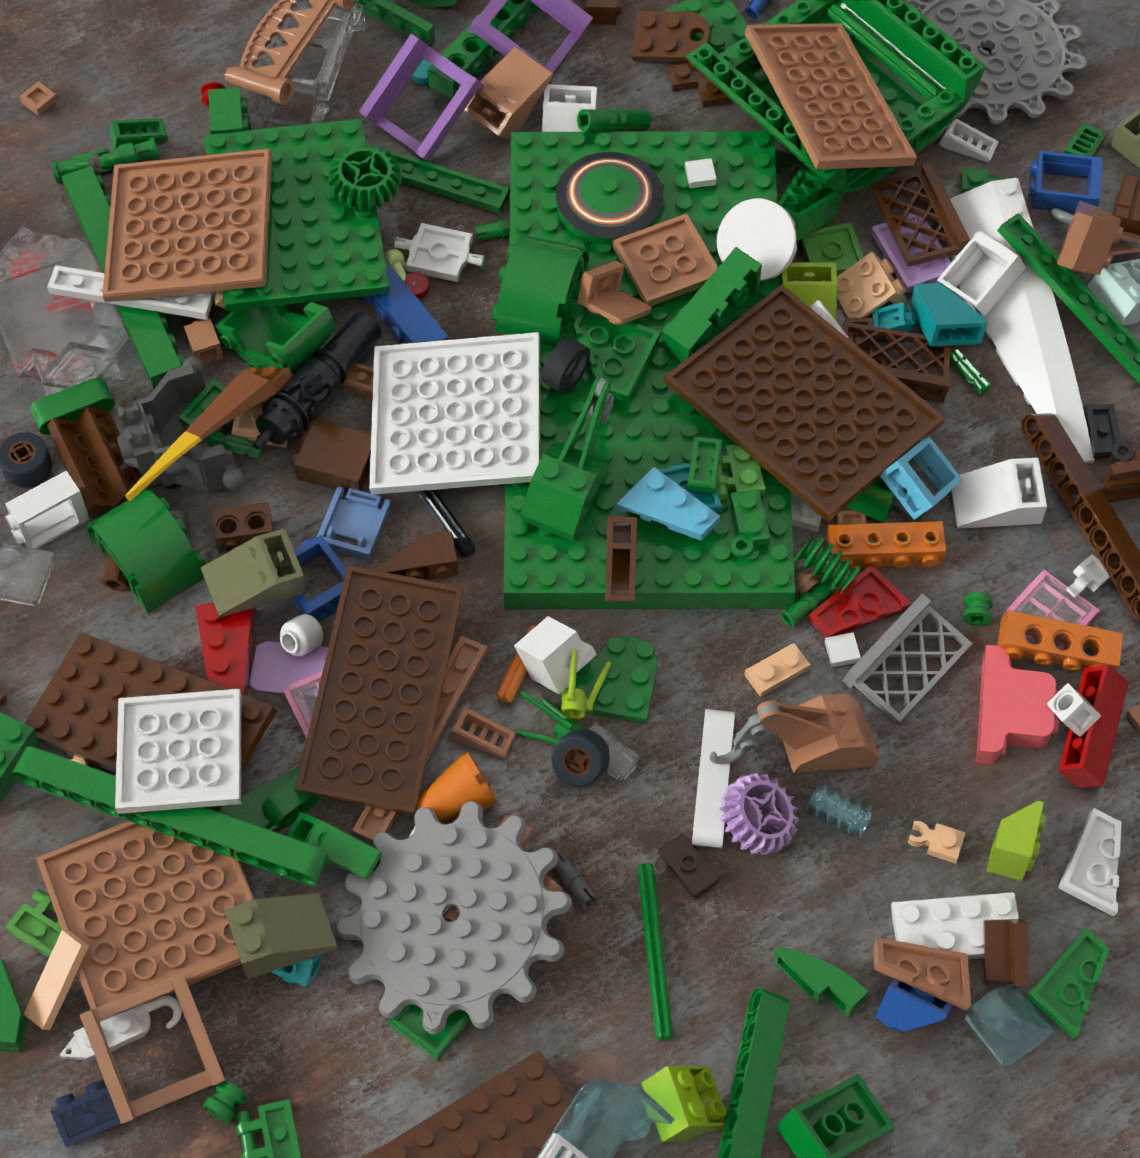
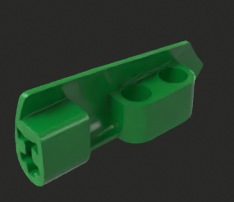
M300 766L241 796V804L223 805L219 812L274 831L278 827L283 829L291 825L297 819L300 812L306 813L324 798L295 791Z

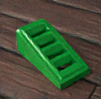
M163 118L111 121L110 137L113 149L129 142L137 144L149 141L151 137H154L155 143L167 141L168 139ZM156 128L157 133H152L151 129Z
M1083 123L1063 153L1094 157L1105 140L1107 133Z

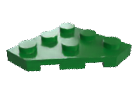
M583 306L573 325L575 337L578 342L590 349L591 355L588 364L595 379L599 376L611 381L609 393L617 399L628 402L660 340L661 332L632 321L624 325H616L600 314L589 312L587 307Z

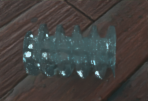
M826 782L822 787L817 786L810 797L805 812L809 814L816 808L815 817L817 819H821L827 814V824L831 825L837 820V829L843 830L848 825V835L853 836L859 831V840H861L873 817L874 805L870 804L864 810L862 809L863 799L860 798L854 804L851 803L852 793L849 792L844 798H841L840 787L831 793L830 782Z

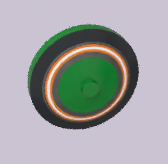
M600 152L585 156L571 164L564 171L556 187V208L561 221L572 233L593 243L613 244L615 239L653 226L659 219L662 211L663 189L657 174L645 162L624 153Z

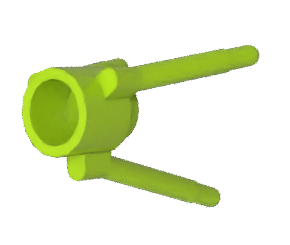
M576 648L572 649L569 690L567 687L562 692L561 711L565 717L570 719H582L585 717V712H592L594 701L612 664L610 661L606 662L587 699L586 693L583 690L575 689L578 653Z

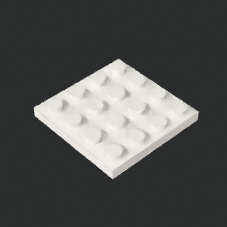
M240 689L118 698L115 809L118 814L241 804Z

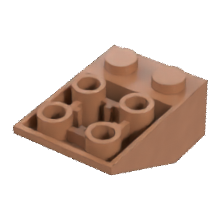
M514 47L480 81L485 86L477 90L464 111L498 136L511 140V132L520 131L554 74L523 51Z

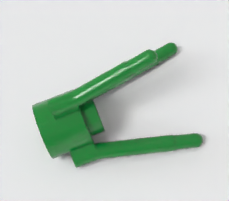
M521 692L523 698L557 721L553 729V733L557 736L554 738L521 729L514 730L517 732L516 735L557 745L567 733L574 729L584 728L577 721L565 717L562 711L547 699H543L540 702L527 692Z

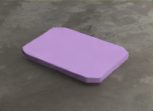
M265 641L256 646L249 686L259 693L284 695L283 689L289 685L323 671L328 648L319 646L305 656L297 657L284 650L281 642ZM316 686L302 692L304 697L317 698L318 688ZM298 688L291 691L292 695L300 696Z

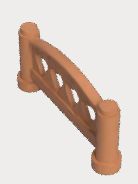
M279 0L267 12L254 30L245 48L239 67H229L226 70V82H229L232 86L271 97L273 102L286 105L291 100L294 91L293 81L287 77L335 6L344 10H350L356 0H308L313 8L292 11V8L297 6L298 0ZM287 17H294L300 27L285 30L279 29L280 26L284 25V20ZM277 35L281 36L287 43V46L266 48L268 44L272 43L271 39ZM263 54L269 55L275 63L269 66L253 67L255 63L259 62L258 59Z

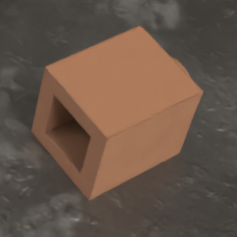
M210 318L202 321L198 320L184 326L193 357L201 359L204 365L223 359L220 342Z

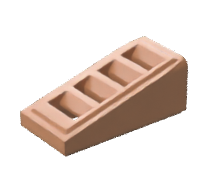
M464 706L448 738L505 759L517 732ZM465 723L471 725L468 731L463 729ZM477 727L482 729L479 737L474 735ZM488 731L493 733L490 742L484 740ZM499 735L505 737L500 747L495 745Z

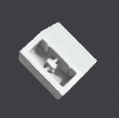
M548 84L544 92L542 132H583L577 126V116L582 109H597V87Z

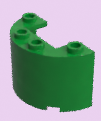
M523 234L515 244H510L507 252V266L502 265L500 269L499 282H502L498 304L495 303L493 306L491 319L496 320V332L508 335L539 332L541 343L557 346L561 342L567 325L566 309L577 280H581L590 261L589 251L584 248Z
M310 302L303 308L307 317L288 311L285 305L232 310L215 326L221 334L220 341L228 349H233L248 364L249 368L288 367L291 373L332 337L331 333L335 330L333 317L328 307Z
M145 489L133 500L125 501L87 524L86 529L88 535L102 553L107 551L126 576L133 595L148 614L203 580L204 576L201 567L206 565V562L199 551L193 550L184 534L187 529L179 516L174 518L171 515V507L163 496L158 498L152 491Z

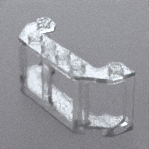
M298 0L297 6L293 7L292 11L313 7L308 0ZM354 3L350 10L342 9L340 11L333 9L328 18L338 20L333 36L330 38L315 36L309 46L327 50L317 79L287 77L293 81V92L309 94L314 97L311 116L312 124L323 123L325 113L329 112L328 101L353 31H362L365 23L363 4ZM287 17L284 25L280 26L279 29L295 28L298 26V22L294 17ZM278 35L277 44L274 43L272 48L287 46V43ZM271 59L270 63H266L265 66L274 65L275 63ZM263 95L259 106V115H262L264 127L276 128L305 125L273 119L275 102L272 101L271 97Z

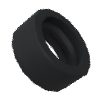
M571 337L563 339L553 349L545 363L542 372L543 382L562 394L571 390L587 368L591 355L590 349Z

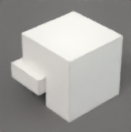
M549 616L514 645L530 678L557 694L562 693L569 686L572 649L576 648L578 651L577 672L596 656L593 646L581 641L577 631Z

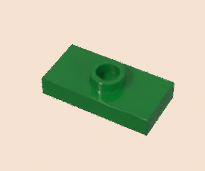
M694 436L687 490L716 493L722 439Z

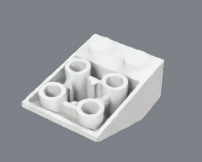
M1038 458L1009 459L961 474L960 477L963 480L951 490L957 529L1042 524L1047 508Z

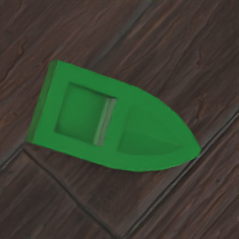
M962 168L961 194L988 182L1004 179L989 175V169Z

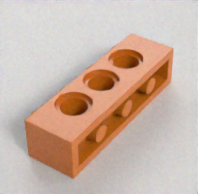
M1008 610L1000 621L998 646L1006 649V654L1011 659H1022L1024 657L1034 659L1035 663L1041 665L1052 663L1063 665L1064 669L1072 671L1109 664L1116 670L1120 667L1123 633ZM1025 635L1032 636L1036 640V645L1029 643ZM1054 641H1060L1064 645L1065 650L1058 649ZM1083 646L1090 648L1093 656L1087 655L1083 650Z

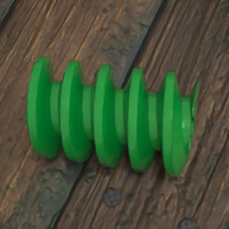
M812 536L794 560L799 561L805 557L806 560L803 566L805 569L814 565L812 575L817 576L823 572L824 575L821 582L825 584L832 580L830 590L834 591L841 587L842 593L859 573L861 567L857 565L849 569L852 561L850 558L841 562L840 559L843 553L841 550L831 554L834 546L832 543L823 547L822 544L825 537L820 536L814 540Z

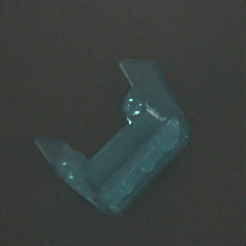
M592 1080L583 1085L536 1158L540 1156L553 1133H558L588 1158H613L624 1140L634 1141L643 1138L648 1133L652 1121L672 1124L674 1118L642 1088ZM561 1149L558 1151L555 1158H559L563 1152Z

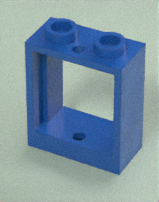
M1039 150L1037 161L1032 160L1030 176L1034 177V182L1030 181L1028 197L1033 198L1032 208L1050 211L1058 208L1069 213H1075L1079 201L1098 207L1101 196L1103 158ZM1043 173L1087 178L1086 195L1042 190Z
M322 535L306 540L299 548L294 550L300 567L322 554L342 582L307 601L303 594L290 597L302 615L308 614L313 616L318 622L337 612L347 570Z

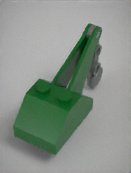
M599 376L596 377L587 401L566 444L555 440L542 455L526 494L520 514L521 521L574 542L608 469V461L594 456L600 426H604L607 423L614 403V397L609 393L611 381ZM590 413L593 417L583 451L574 447Z

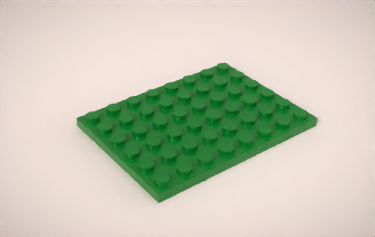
M362 119L204 135L206 155L271 149L273 154L266 286L223 291L225 311L389 293V282L376 205L373 206L372 211L368 207H363L360 211L358 206H353L349 209L347 202L341 204L338 197H334L331 186H329V169L332 166L333 158H338L340 151L347 153L348 147L357 149L360 144L362 148H366Z

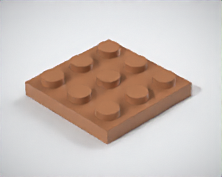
M687 213L613 240V248L622 264L625 265L624 268L644 303L650 306L701 288L718 268Z

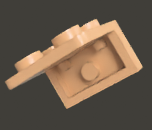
M870 252L837 276V299L848 317L865 318L889 300L893 304L904 302L906 305L909 303L904 296V293L907 292L906 288L898 278L894 279L892 273L895 270L886 258L882 260L874 252Z

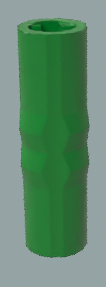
M645 108L582 109L577 116V126L583 132L645 131L650 128L652 121L650 111Z

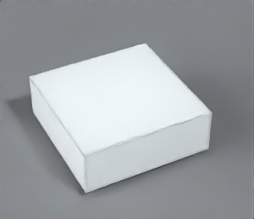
M711 158L685 162L690 189L716 185V175Z
M853 632L825 638L824 643L832 668L854 664L861 659Z

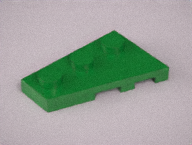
M1087 927L1082 930L1026 995L1029 1000L1073 1039H1076L1079 1035L1083 1017L1089 1008L1090 998L1100 978L1110 950Z

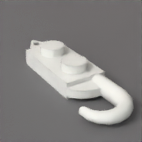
M165 995L101 1021L100 1024L111 1052L144 1037L151 1027L149 1013L160 1007L168 1006L173 1010V1017L166 1024V1028L174 1027L182 1015V1009L178 1000L171 995ZM84 1027L74 1031V1037L60 1054L61 1058L85 1060L86 1063L95 1060L96 1057Z

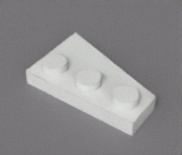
M1095 808L1090 811L1058 889L1113 917L1118 913L1116 892L1119 887L1117 869L1118 858L1120 857L1121 821Z

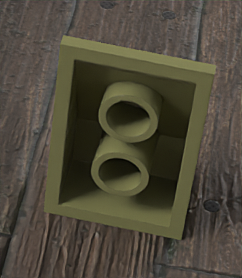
M319 893L254 899L224 909L247 980L338 949Z

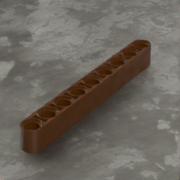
M1053 413L1027 414L1021 423L1024 437L1133 617L1140 621V552L1058 418Z

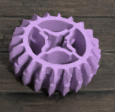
M757 773L741 776L728 786L727 792L721 797L724 802L719 809L725 814L722 815L720 821L726 822L728 825L724 832H731L733 834L731 842L740 841L741 850L749 848L751 855L760 852L763 856L771 852H778L790 843L792 836L798 831L795 825L800 819L793 815L797 812L798 807L791 804L794 796H787L785 793L787 786H782L781 788L778 786V778L769 780L768 774L759 776ZM746 794L755 795V796L759 797V799L756 798V797H752V798H751V797L747 796ZM760 829L763 831L768 830L772 832V834L763 833L760 831Z

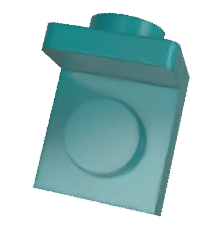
M904 302L878 308L872 312L873 326L914 333L913 327L917 325L916 317L913 311L908 310Z

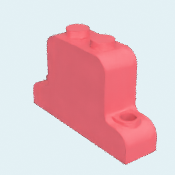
M986 645L982 658L976 750L977 764L992 765L996 763L1000 755L1005 756L1007 745L1042 749L1049 743L1051 735H1057L1059 730V718L1054 717L1055 713L1047 705L1059 692V690H1056L1054 677L1046 672L1011 668V658L1006 654V649L995 645Z

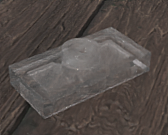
M594 723L589 730L595 731L603 737L609 747L610 759L606 771L620 782H623L641 762V757L597 723Z

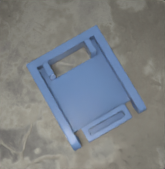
M338 486L317 537L322 535L334 552L371 561L391 511L392 500L385 499L382 509H380L381 496L349 488L346 500L342 498L345 489ZM335 537L355 541L358 542V546L334 539Z

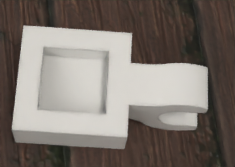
M1092 554L1073 571L1077 578L1066 590L1075 598L1087 586L1093 592L1096 591L1110 577L1101 562Z

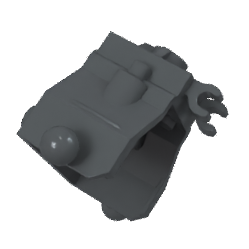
M188 357L183 362L182 367L169 370L152 393L146 398L133 402V407L123 409L122 406H119L117 409L125 427L117 438L124 463L138 468L141 478L187 429L179 423L178 417L205 388L203 378L204 363L198 357ZM207 436L171 464L146 488L160 483L164 486L177 483L211 493L226 487L230 490H238L243 487L246 478L244 472L236 468L232 452L225 450L222 444L213 447L209 446Z

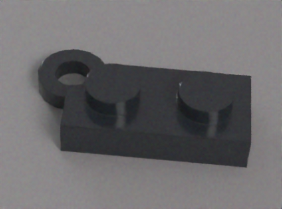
M1114 404L1086 405L1084 415L1091 441L1093 458H1109L1111 455L1116 462L1121 460L1131 461L1134 449L1129 443L1122 442L1120 439ZM1123 449L1127 452V455L1122 456L1117 451Z

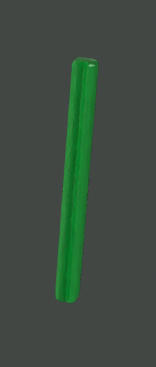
M833 4L828 9L827 14L829 18L835 23H841L848 34L929 101L940 93L937 87L838 4Z
M642 863L638 865L637 872L655 1034L658 1041H669L673 1038L654 865L652 863Z

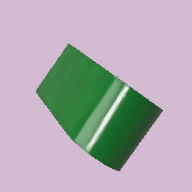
M96 377L35 401L31 405L30 411L40 433L50 435L51 433L47 425L52 418L75 421L86 407L110 411L115 406V400L106 381L101 377Z

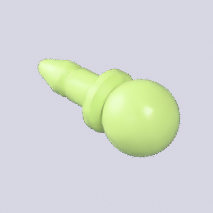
M397 249L387 251L384 255L385 264L389 263L400 278L405 281L406 273L404 270L406 269V263L403 253Z

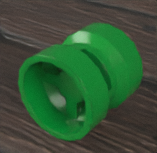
M225 1080L217 1084L215 1087L217 1094L207 1098L202 1106L214 1118L229 1124L234 1117V1106H241L246 1100L247 1095L236 1085Z

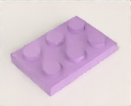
M911 213L906 220L919 224L923 217ZM926 221L924 226L930 228ZM887 223L872 227L871 235L884 257L893 266L896 277L907 290L906 294L913 292L915 284L938 283L937 279L951 264L950 259L944 257L908 267ZM904 226L899 230L901 234L909 237L915 231ZM920 232L916 237L917 240L927 244L932 238ZM936 239L933 246L942 249L941 244ZM911 246L909 252L912 257L923 254L924 250Z

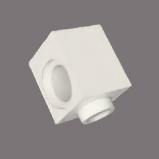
M1069 683L1047 703L1057 717L1079 737L1101 717L1086 698Z

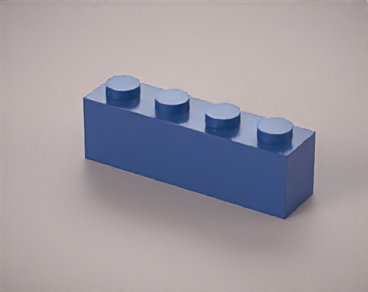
M389 263L386 264L389 293L362 297L368 305H373L379 320L382 323L386 322L390 326L395 340L398 342L402 341L403 344L449 340L445 331Z

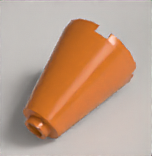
M467 752L464 755L462 754L419 796L416 811L423 807L431 808L436 813L439 822L445 823L458 818L461 808L466 802H478L482 809L494 806L499 801L475 760Z

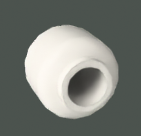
M308 614L299 615L282 626L280 642L284 650L291 655L297 657L305 656L321 646L323 630L320 623L313 616Z

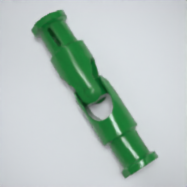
M151 137L149 141L137 144L132 142L121 144L111 152H107L110 151L109 149H99L73 155L72 159L56 162L52 160L51 164L56 183H61V176L89 167L87 164L88 159L95 154L99 155V163L102 167V170H93L95 175L114 169L112 167L114 165L138 163L150 159L160 160L154 137ZM150 149V151L143 152V153H138L139 151H144V150Z

